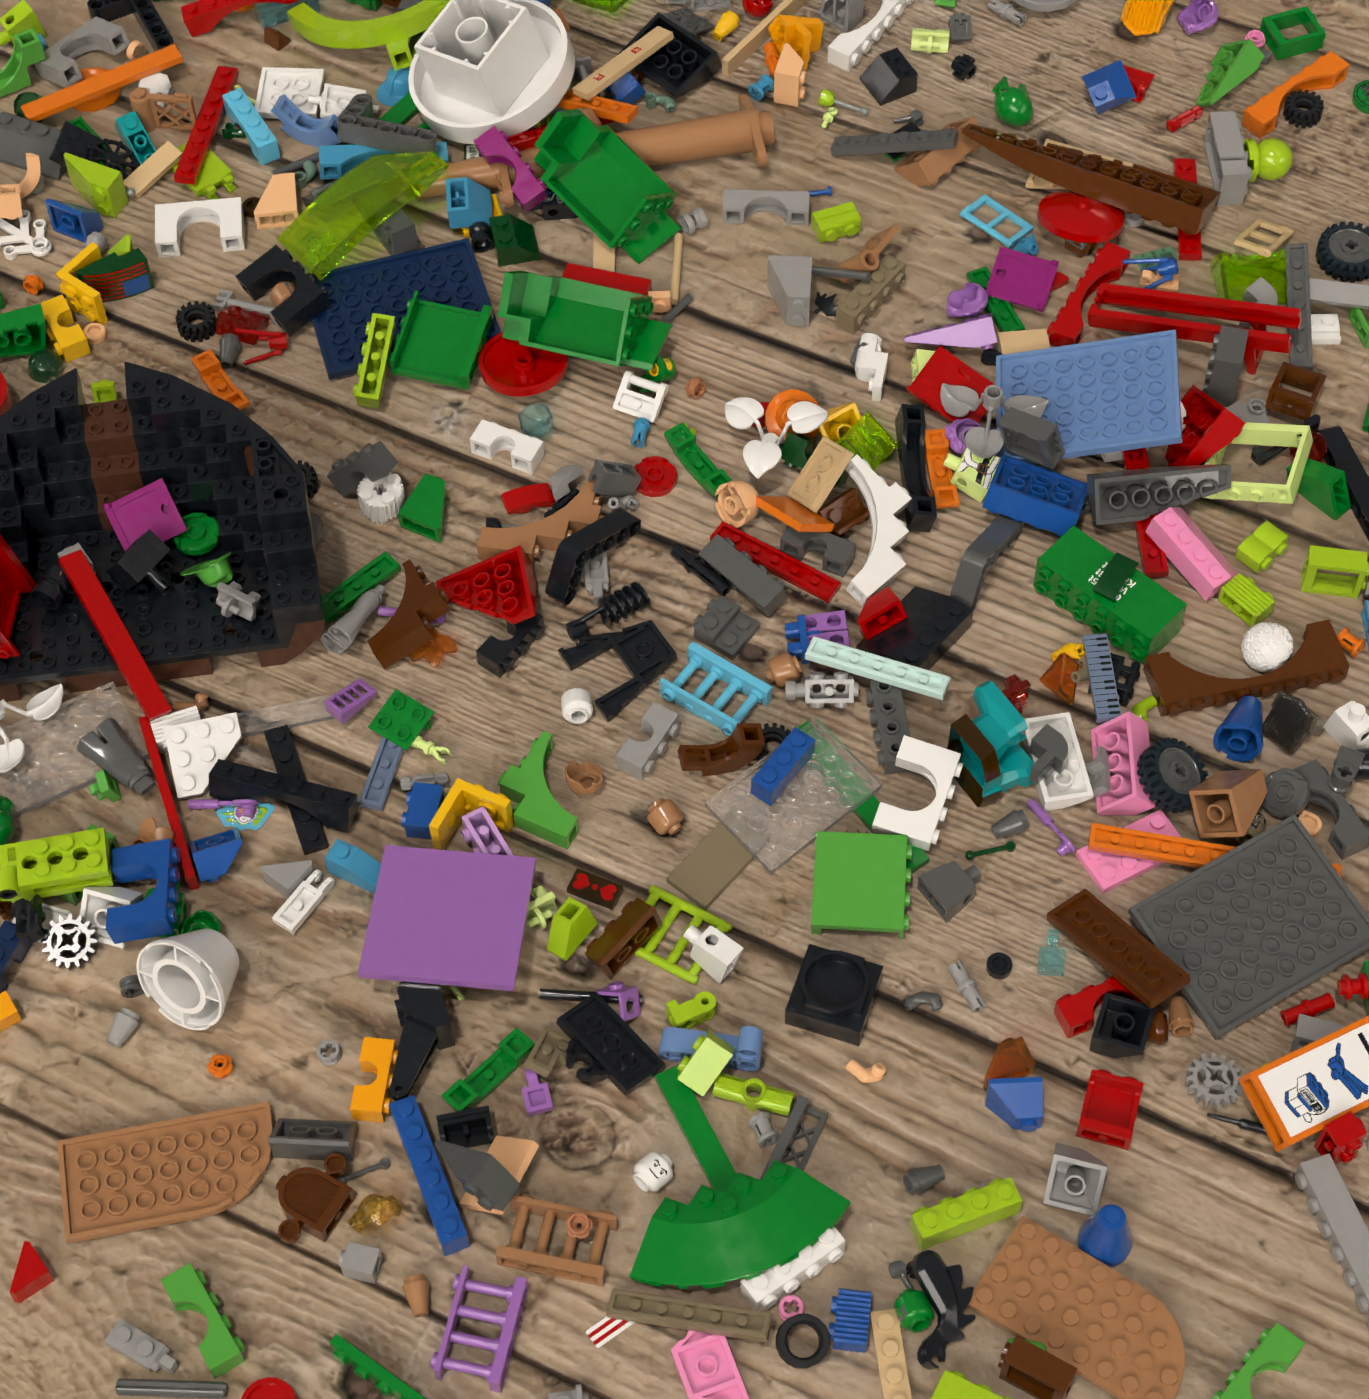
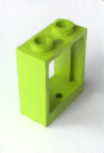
M1310 545L1301 572L1300 592L1358 599L1360 590L1365 589L1366 576H1369L1368 552ZM1317 569L1355 573L1356 576L1319 573Z

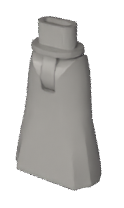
M378 585L374 589H370L362 594L351 609L321 635L320 640L327 650L340 655L352 644L366 618L382 602V594L386 591L384 586Z

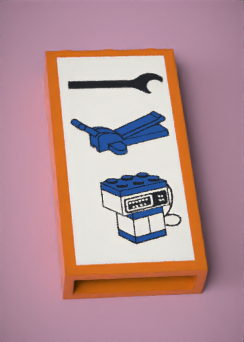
M1369 1015L1238 1079L1277 1152L1321 1131L1324 1125L1350 1111L1355 1114L1369 1107Z

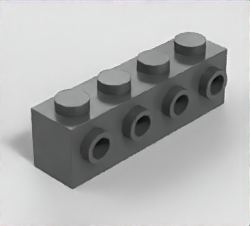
M717 534L698 553L701 561L730 583L734 590L762 613L770 617L788 598L784 590L786 586L778 578L772 579L769 576V572L761 564L756 566L752 562L753 559L745 551L740 553L735 549L736 545L729 538L723 539Z
M871 679L869 689L865 690L866 703L871 704L872 710H869L870 723L875 724L876 730H873L874 744L879 745L880 751H877L878 765H883L884 775L912 772L895 766L896 756L904 735L910 737L901 688Z

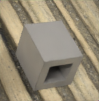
M348 1242L346 1251L342 1250L340 1253L338 1266L341 1267L343 1276L346 1278L375 1284L383 1257L379 1248Z

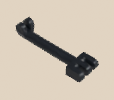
M1317 414L1304 421V425L1310 426L1312 437L1315 436V432L1318 431L1321 417ZM1254 446L1251 459L1261 466L1289 447L1273 446L1264 452L1260 446Z

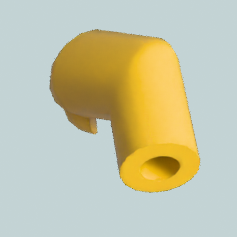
M1067 643L1051 653V659L1054 663H1059L1066 658L1079 660L1082 656H1085L1082 643Z

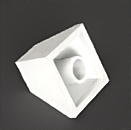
M85 887L80 915L84 918L83 924L87 921L91 922L92 926L89 930L95 929L97 931V934L92 938L104 944L122 949L125 948L127 942L114 944L106 931L107 909L142 901L143 893L122 887Z

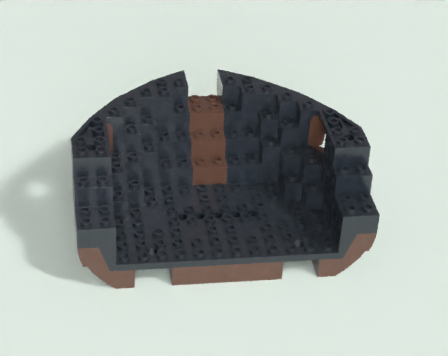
M124 362L127 399L86 404L78 370L74 368L28 394L0 416L1 536L36 583L40 581V577L48 565L61 567L57 555L59 552L63 551L66 547L79 543L92 561L96 577L104 591L111 590L106 594L156 682L213 674L212 658L257 652L261 667L286 664L310 646L315 638L321 637L324 629L323 603L304 472L273 436L233 404L174 375ZM163 478L181 517L191 513H205L208 517H213L219 526L220 540L216 547L202 555H188L177 549L173 538L165 541L164 543L171 550L156 564V568L171 583L160 593L156 587L149 586L152 583L145 577L133 586L135 587L134 589L126 591L106 572L125 551L103 505L112 503ZM231 552L227 557L232 568L233 579L225 584L228 585L234 581L241 585L243 588L242 593L247 595L254 591L260 594V605L256 609L255 619L249 621L236 614L226 618L221 614L222 607L216 604L218 597L217 587L205 585L195 573L181 576L180 573L189 567L220 558ZM182 580H183V582L178 583V584L173 583V582H175V581H182ZM73 587L64 595L65 597L57 610H49L38 605L31 598L30 592L21 593L10 641L20 652V656L0 658V701L2 699L6 702L21 700V683L64 678L69 693L128 685ZM236 631V633L231 636L225 635V633ZM43 657L40 661H31L33 658Z

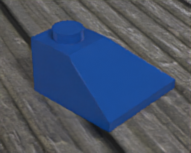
M1121 60L1082 76L1097 115L1137 98Z
M48 198L45 200L53 231L86 243L88 235L92 232L99 233L103 229L100 213L96 210Z
M238 827L189 842L200 881L214 882L219 880L221 875L226 874L242 845Z
M1042 1077L989 1079L984 1101L985 1107L1013 1129L1030 1132L1041 1128L1043 1120Z

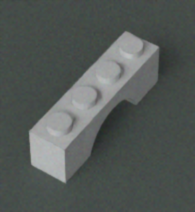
M724 189L723 223L744 224L755 213L772 212L781 216L787 225L808 226L809 192Z

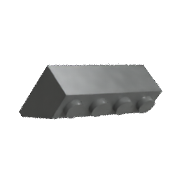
M2 111L0 113V162L27 170L26 153L39 155L40 175L60 181L67 168L49 158L61 130Z

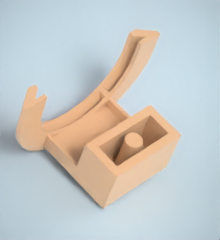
M26 153L27 172L20 184L0 185V218L16 219L23 217L22 199L34 190L40 179L39 155Z

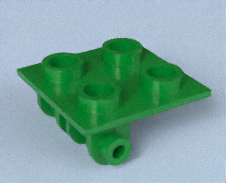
M395 689L368 728L407 751L422 730H429L432 727L433 722L430 719L435 712Z

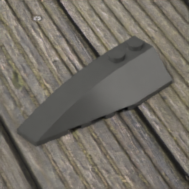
M1230 464L1157 467L1087 474V494L1095 525L1144 520L1151 515L1162 513L1170 507L1183 506L1195 499L1205 498L1231 488Z

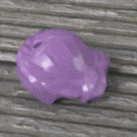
M1191 0L1184 10H1180L1176 19L1183 26L1184 31L1187 34H1191L1212 27L1218 19L1219 9L1213 0Z
M969 282L964 285L963 289L952 291L947 297V315L949 317H974L987 306V291L981 285Z
M970 418L957 419L945 427V436L950 441L951 449L955 453L962 455L967 448L965 444L966 433L971 428L983 426Z

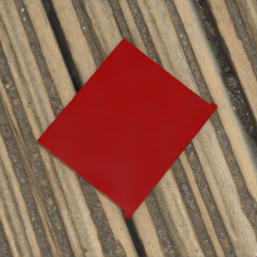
M939 345L913 383L906 387L907 391L951 423L957 419L966 418L973 419L979 423L987 411L983 406V402L974 412L969 410V413L964 417L952 416L942 406L940 399L941 386L943 383L965 386L976 391L980 399L981 393H984L985 388L995 384Z

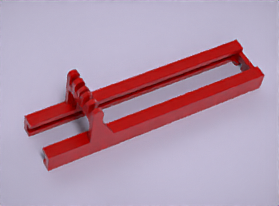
M1100 283L1096 293L1097 297L1094 298L1095 303L1091 304L1087 313L1090 327L1141 334L1176 330L1177 339L1213 343L1214 335L1220 333L1221 325L1099 308L1104 303L1249 323L1253 330L1245 329L1249 331L1243 360L1246 363L1247 373L1251 375L1256 373L1264 350L1289 354L1292 348L1290 334L1267 332V325L1299 329L1301 324V309L1107 283Z

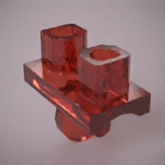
M1014 674L1005 680L1004 685L1007 689L1001 692L1016 710L1022 714V706L1027 704L1026 699L1029 698L1028 688L1031 684L1027 679L1021 681Z

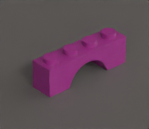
M493 126L476 138L474 144L489 165L503 163L516 171V180L511 190L514 198L527 213L547 198L545 193L547 187L540 178L536 179L533 176L534 170L530 164L522 162L520 159L522 156L515 146L511 148L508 144L509 139L504 131H498Z

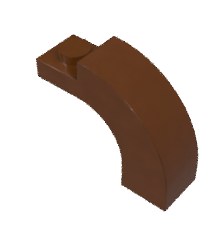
M737 723L733 733L728 738L715 744L680 745L678 755L681 770L701 771L702 776H713L728 773L747 765L761 753L765 746L761 723Z

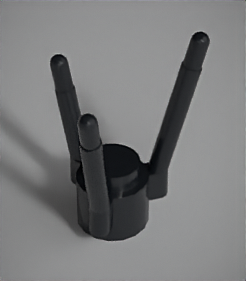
M605 605L565 624L572 642L577 639L579 642L597 640L601 638V635L607 634L586 636L589 629L585 622L606 608Z

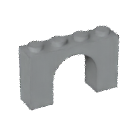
M94 17L44 51L46 59L35 63V67L40 77L66 88L83 78L74 58L93 50H102L115 56L126 49L130 42L123 27L99 17Z

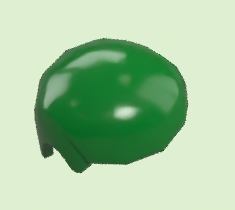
M197 910L193 915L184 920L180 934L200 929H212L220 933L219 919L212 912Z

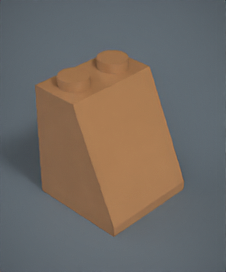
M1262 769L1219 771L1189 790L1200 838L1243 837L1246 835L1268 793Z

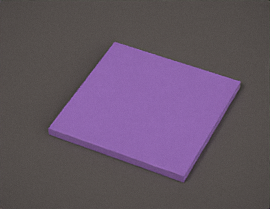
M385 845L358 970L359 978L514 991L536 858Z

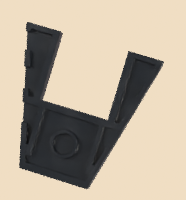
M652 620L623 628L622 632L610 635V633L601 635V638L590 642L585 640L576 643V646L565 650L564 648L558 649L560 657L570 671H573L612 648L631 673L633 679L595 700L596 707L607 722H610L677 659L676 652Z

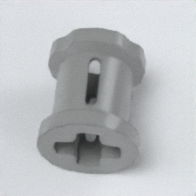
M768 1112L757 1114L748 1121L749 1128L754 1130L758 1138L757 1143L760 1148L771 1146L778 1141L780 1134L774 1130Z

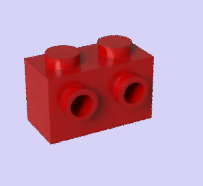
M1352 1111L1324 1125L1314 1147L1321 1156L1329 1153L1335 1165L1341 1161L1346 1164L1358 1155L1356 1153L1357 1150L1363 1146L1362 1141L1367 1134L1365 1125L1360 1118L1355 1117Z

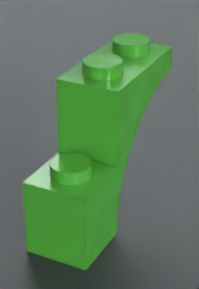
M33 28L13 35L14 49L8 63L0 71V97L32 85L27 66L46 59L41 41Z

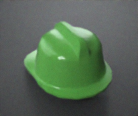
M231 552L220 558L189 567L182 571L180 575L185 576L195 573L209 587H217L220 582L227 583L233 579L232 568L227 557Z

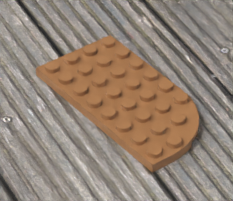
M261 1102L58 1140L57 1148L64 1233L67 1244L205 1218L221 1213L239 1203L260 1182L272 1157V1151L269 1146V1136L273 1130L270 1102Z
M1022 1216L975 1286L971 1301L967 1307L1014 1336L1017 1335L1022 1339L1042 1342L1047 1348L1046 1352L1078 1368L1076 1374L1117 1399H1175L1183 1378L1185 1351L1179 1327L1167 1307L1154 1294L1025 1216Z

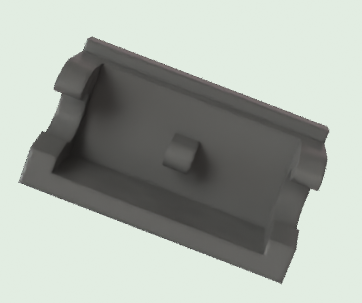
M595 460V465L588 477L589 482H593L595 477H597L592 488L594 493L616 497L633 496L642 478L632 465Z

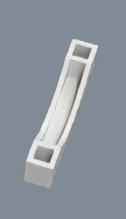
M882 0L879 12L871 21L856 30L839 34L828 46L827 62L849 71L854 65L859 63L864 53L869 52L872 44L881 38L882 33L891 27L897 16H901L906 6L910 5L913 0Z

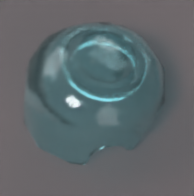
M535 403L525 407L518 416L521 431L530 437L542 438L550 433L554 425L549 407L542 403Z

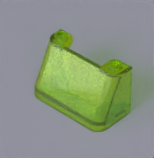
M1280 249L1270 257H1264L1259 254L1240 257L1234 254L1229 257V252L1219 253L1210 262L1211 273L1219 298L1244 301L1242 297L1245 290L1262 277L1275 289L1278 297L1277 304L1287 303L1286 251L1284 249Z

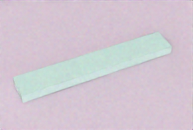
M813 636L805 653L806 660L939 700H943L951 681V677L815 636Z

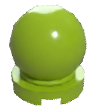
M1268 138L1256 144L1255 139H1244V151L1248 152L1247 165L1252 170V177L1248 182H1255L1257 176L1264 180L1273 181L1281 179L1289 172L1292 167L1293 153L1289 145L1284 141Z

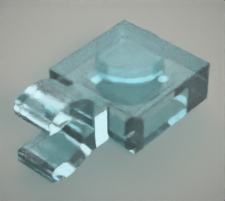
M1048 929L1046 948L1039 947L1037 975L1059 977L1064 975L1065 949H1057L1058 930Z

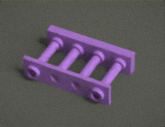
M463 1265L461 1274H456L453 1290H456L441 1346L439 1352H434L431 1362V1369H434L436 1379L442 1380L445 1369L485 1377L490 1391L501 1393L529 1289L526 1278L516 1276L514 1286L510 1285L509 1287L470 1279L469 1267ZM469 1290L506 1298V1301L509 1302L508 1309L498 1313L465 1306L463 1302L466 1291ZM459 1316L499 1324V1327L502 1328L500 1338L490 1339L455 1331ZM452 1342L492 1350V1354H495L493 1364L489 1363L486 1366L449 1358Z

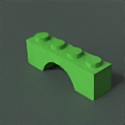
M188 1263L162 1278L161 1282L177 1312L184 1310L196 1311L208 1319L206 1337L198 1348L214 1378L216 1379L244 1363L241 1352L245 1351V1348L239 1337L235 1336L232 1338L228 1331L233 1327L225 1313L219 1315L216 1307L220 1304L213 1291L206 1292L203 1285L207 1281L201 1270L194 1271L191 1263Z
M1278 1322L1272 1329L1266 1327L1257 1340L1261 1344L1256 1350L1253 1348L1249 1349L1242 1359L1245 1365L1240 1371L1236 1368L1232 1371L1226 1380L1229 1386L1224 1392L1219 1389L1212 1399H1253L1250 1391V1380L1252 1377L1268 1370L1285 1373L1300 1354L1305 1343Z

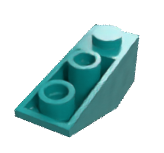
M135 111L116 119L115 129L123 144L134 152L135 160L140 166L157 150Z

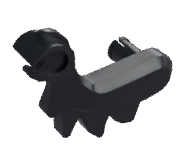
M925 1250L914 1256L913 1260L906 1265L907 1274L913 1273L909 1277L917 1279L938 1317L936 1328L931 1335L922 1341L917 1352V1359L921 1366L932 1370L939 1368V1366L935 1365L931 1358L936 1356L938 1362L945 1361L946 1344L962 1340L965 1335L959 1328L974 1321L976 1316L974 1314H963V1311L971 1301L974 1288L970 1286L959 1289L963 1276L961 1266L959 1264L946 1266L938 1253L933 1250Z

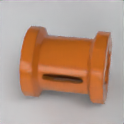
M1347 627L1337 636L1341 647L1351 653L1350 656L1352 658H1356L1366 644L1365 639L1360 640L1351 634Z

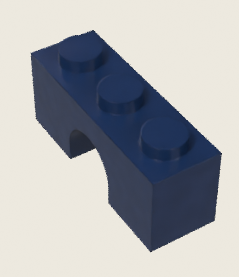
M6 920L0 927V993L4 992L8 986L6 974L11 963L15 961L21 964L33 945L27 937L19 940L15 935L16 924Z

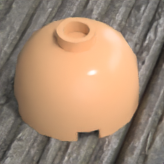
M733 480L720 485L716 490L715 496L718 495V502H715L719 516L724 522L728 524L731 522L735 528H738L754 520L760 508L756 505L758 493L751 484L746 481Z

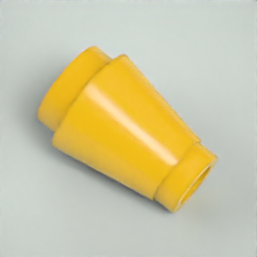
M732 11L722 13L712 32L713 38L717 41H722V39L738 27L739 17Z

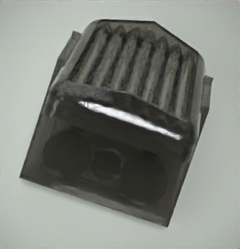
M1281 689L1272 702V709L1263 723V735L1288 755H1293L1307 737H1320L1325 730L1321 726L1325 721L1323 718L1307 707L1302 699L1293 696L1287 690Z

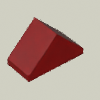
M24 1241L9 1291L16 1303L23 1302L54 1282L50 1272L30 1241Z

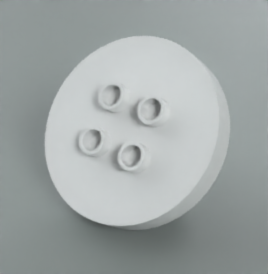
M450 0L415 44L416 53L411 62L408 81L410 94L418 111L434 132L454 142L474 144L476 138L493 126L498 131L503 130L508 137L529 129L546 117L561 101L571 83L575 69V52L561 19L551 8L536 0Z

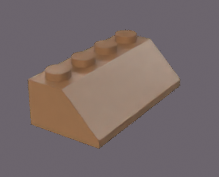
M974 117L948 123L942 129L958 130L959 137L955 149L914 151L894 168L895 172L917 187L925 185L931 187L939 182L938 178L941 175H946L953 170V165L961 163L967 158L966 155L969 152H974L980 148V144L961 133L962 129L968 124L978 125Z

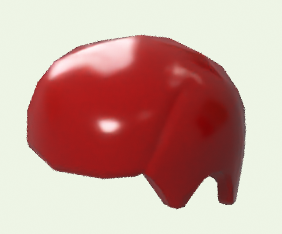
M742 0L746 13L755 18L767 16L774 4L772 0Z

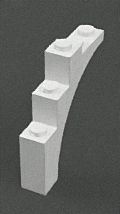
M856 455L850 460L845 470L857 483L866 500L871 517L872 538L866 563L863 569L851 580L846 591L863 606L868 598L881 591L906 566L902 556L894 552L893 549L905 539L909 532L904 522L897 519L896 516L906 509L912 498L909 496L908 491L904 487H900L896 482L889 487L884 478L877 475L866 460Z

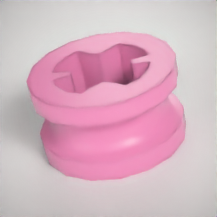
M788 1295L780 1301L779 1315L783 1321L794 1315L803 1314L804 1305L799 1297ZM792 1304L796 1305L797 1313L793 1311L790 1315L786 1313L787 1308L785 1306L791 1307Z

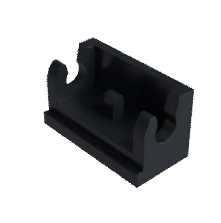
M489 1105L436 1116L441 1141L471 1148L492 1144L495 1139Z

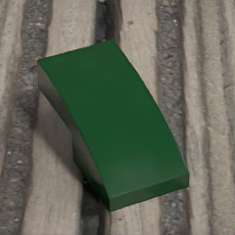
M1117 552L1102 573L1093 591L1116 602L1125 584H1128L1139 563Z

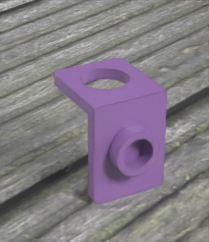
M612 982L608 986L595 990L599 995L618 996L620 1014L624 1021L640 1016L637 986H627L623 982ZM631 998L633 1001V1009L630 1013H628L626 1009L627 1001Z

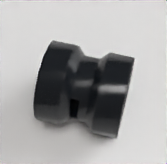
M476 222L469 227L472 248L476 252H487L493 247L490 227L485 222Z

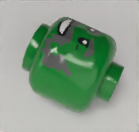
M911 1288L903 1290L894 1302V1311L903 1329L910 1330L911 1332H920L929 1327L934 1311L923 1291Z

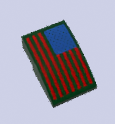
M139 248L121 257H118L113 252L76 271L80 281L100 293L103 303L133 297L155 288L147 258Z

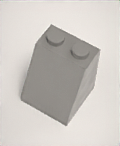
M768 255L767 288L786 325L809 327L812 257Z

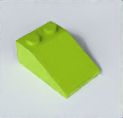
M65 152L63 156L72 186L97 212L116 219L129 201L121 171Z

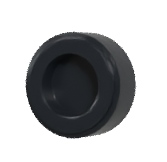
M993 953L987 959L986 971L994 979H1005L1012 971V960L1004 953Z

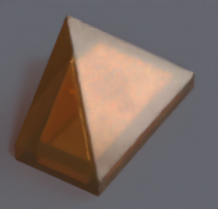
M1063 652L1056 658L1039 681L1066 703L1072 705L1074 704L1077 683L1072 681L1071 673L1079 670V664Z

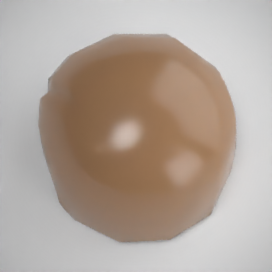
M573 760L565 767L566 783L570 790L578 795L592 794L603 785V771L598 765L592 764L588 760H585L582 764H577Z

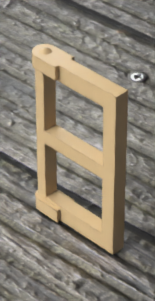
M1258 218L1235 239L1234 245L1258 252L1257 254L1264 257H1270L1281 244L1294 234V230L1290 227L1279 226ZM1261 227L1279 233L1281 236L1276 238L1256 230ZM1250 236L1272 245L1267 247L1247 241L1246 239Z

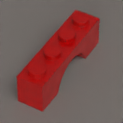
M1111 976L1099 985H1089L1079 993L1074 995L1066 994L1056 1001L1054 1015L1067 1039L1091 1030L1094 1020L1093 1012L1102 1005L1105 992L1143 1002Z

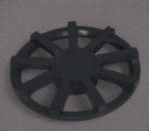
M104 138L93 144L89 152V161H103L104 166L115 170L118 169L123 175V181L135 171L137 166L134 152L124 145L122 141L118 142ZM105 144L107 152L99 148V146ZM109 144L117 146L115 152H112ZM120 148L127 152L122 155L118 154ZM94 150L104 157H92ZM130 157L132 163L123 161L122 159ZM121 165L131 168L129 174L126 173Z

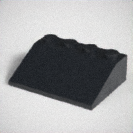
M659 12L618 53L620 54L657 26L673 32L674 39L635 66L634 69L676 98L708 82L722 67L717 51Z
M915 586L901 600L907 618L867 641L863 638L857 644L856 649L930 670L971 627L973 610L954 597Z

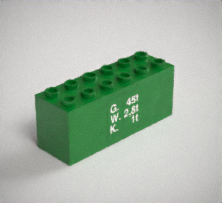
M1073 525L1037 559L1033 587L1038 593L1054 601L1058 607L1064 608L1071 613L1076 620L1082 621L1091 627L1096 634H1107L1108 640L1113 646L1122 649L1134 661H1139L1144 665L1146 656L1158 654L1180 632L1187 604L1137 569L1128 584H1125L1116 602L1095 593L1093 588L1115 554Z

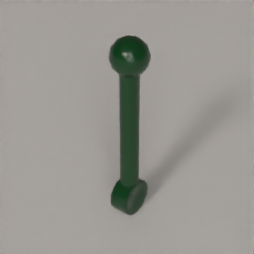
M1008 841L1003 846L976 852L969 850L965 853V857L968 860H972L976 856L1004 850L1013 852L1016 844L1013 841Z

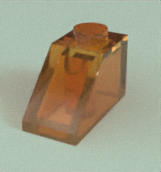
M1022 1036L1015 1039L1012 1037L1007 1038L997 1046L985 1075L983 1085L985 1092L989 1079L1024 1078L1033 1074L1035 1061Z

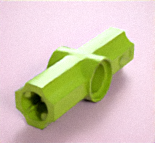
M720 1073L715 1080L712 1096L741 1103L745 1108L752 1111L762 1109L789 1117L795 1093L765 1085L758 1078L746 1080ZM757 1092L760 1095L757 1097H751L748 1095V1093Z

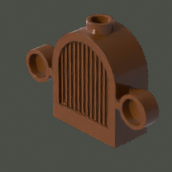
M333 1153L326 1157L324 1161L326 1172L312 1167H303L290 1172L287 1176L283 1175L277 1182L276 1190L279 1191V1202L287 1219L278 1228L279 1236L284 1243L293 1244L297 1242L301 1237V1229L326 1242L354 1201L355 1196L352 1188L336 1179L342 1176L347 1169L345 1158L341 1154Z

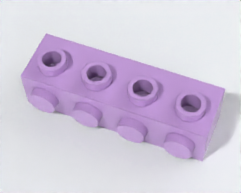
M484 806L461 817L463 829L460 830L461 835L467 844L471 843L473 846L472 852L514 856Z

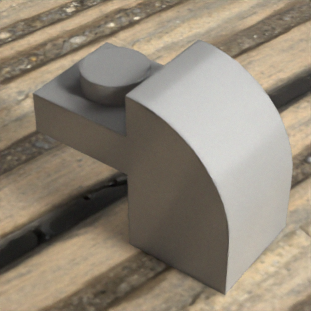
M1260 277L1245 290L1241 301L1277 306L1278 297L1275 289ZM1239 323L1242 328L1248 329L1250 327L1249 323Z

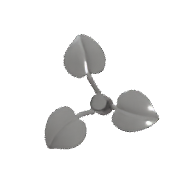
M943 383L940 392L943 408L948 414L955 417H964L969 413V410L974 412L983 402L984 408L988 411L986 429L974 427L965 436L967 448L977 457L981 458L992 457L1003 447L1004 441L1001 431L990 430L992 412L997 411L1001 404L1005 412L1012 407L1041 418L1048 405V399L1037 396L1017 395L1005 402V396H1002V389L996 385L986 387L984 393H981L980 399L976 391L965 386Z

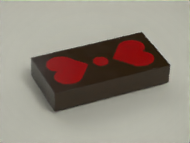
M578 868L567 886V893L611 910L614 909L623 891V885Z

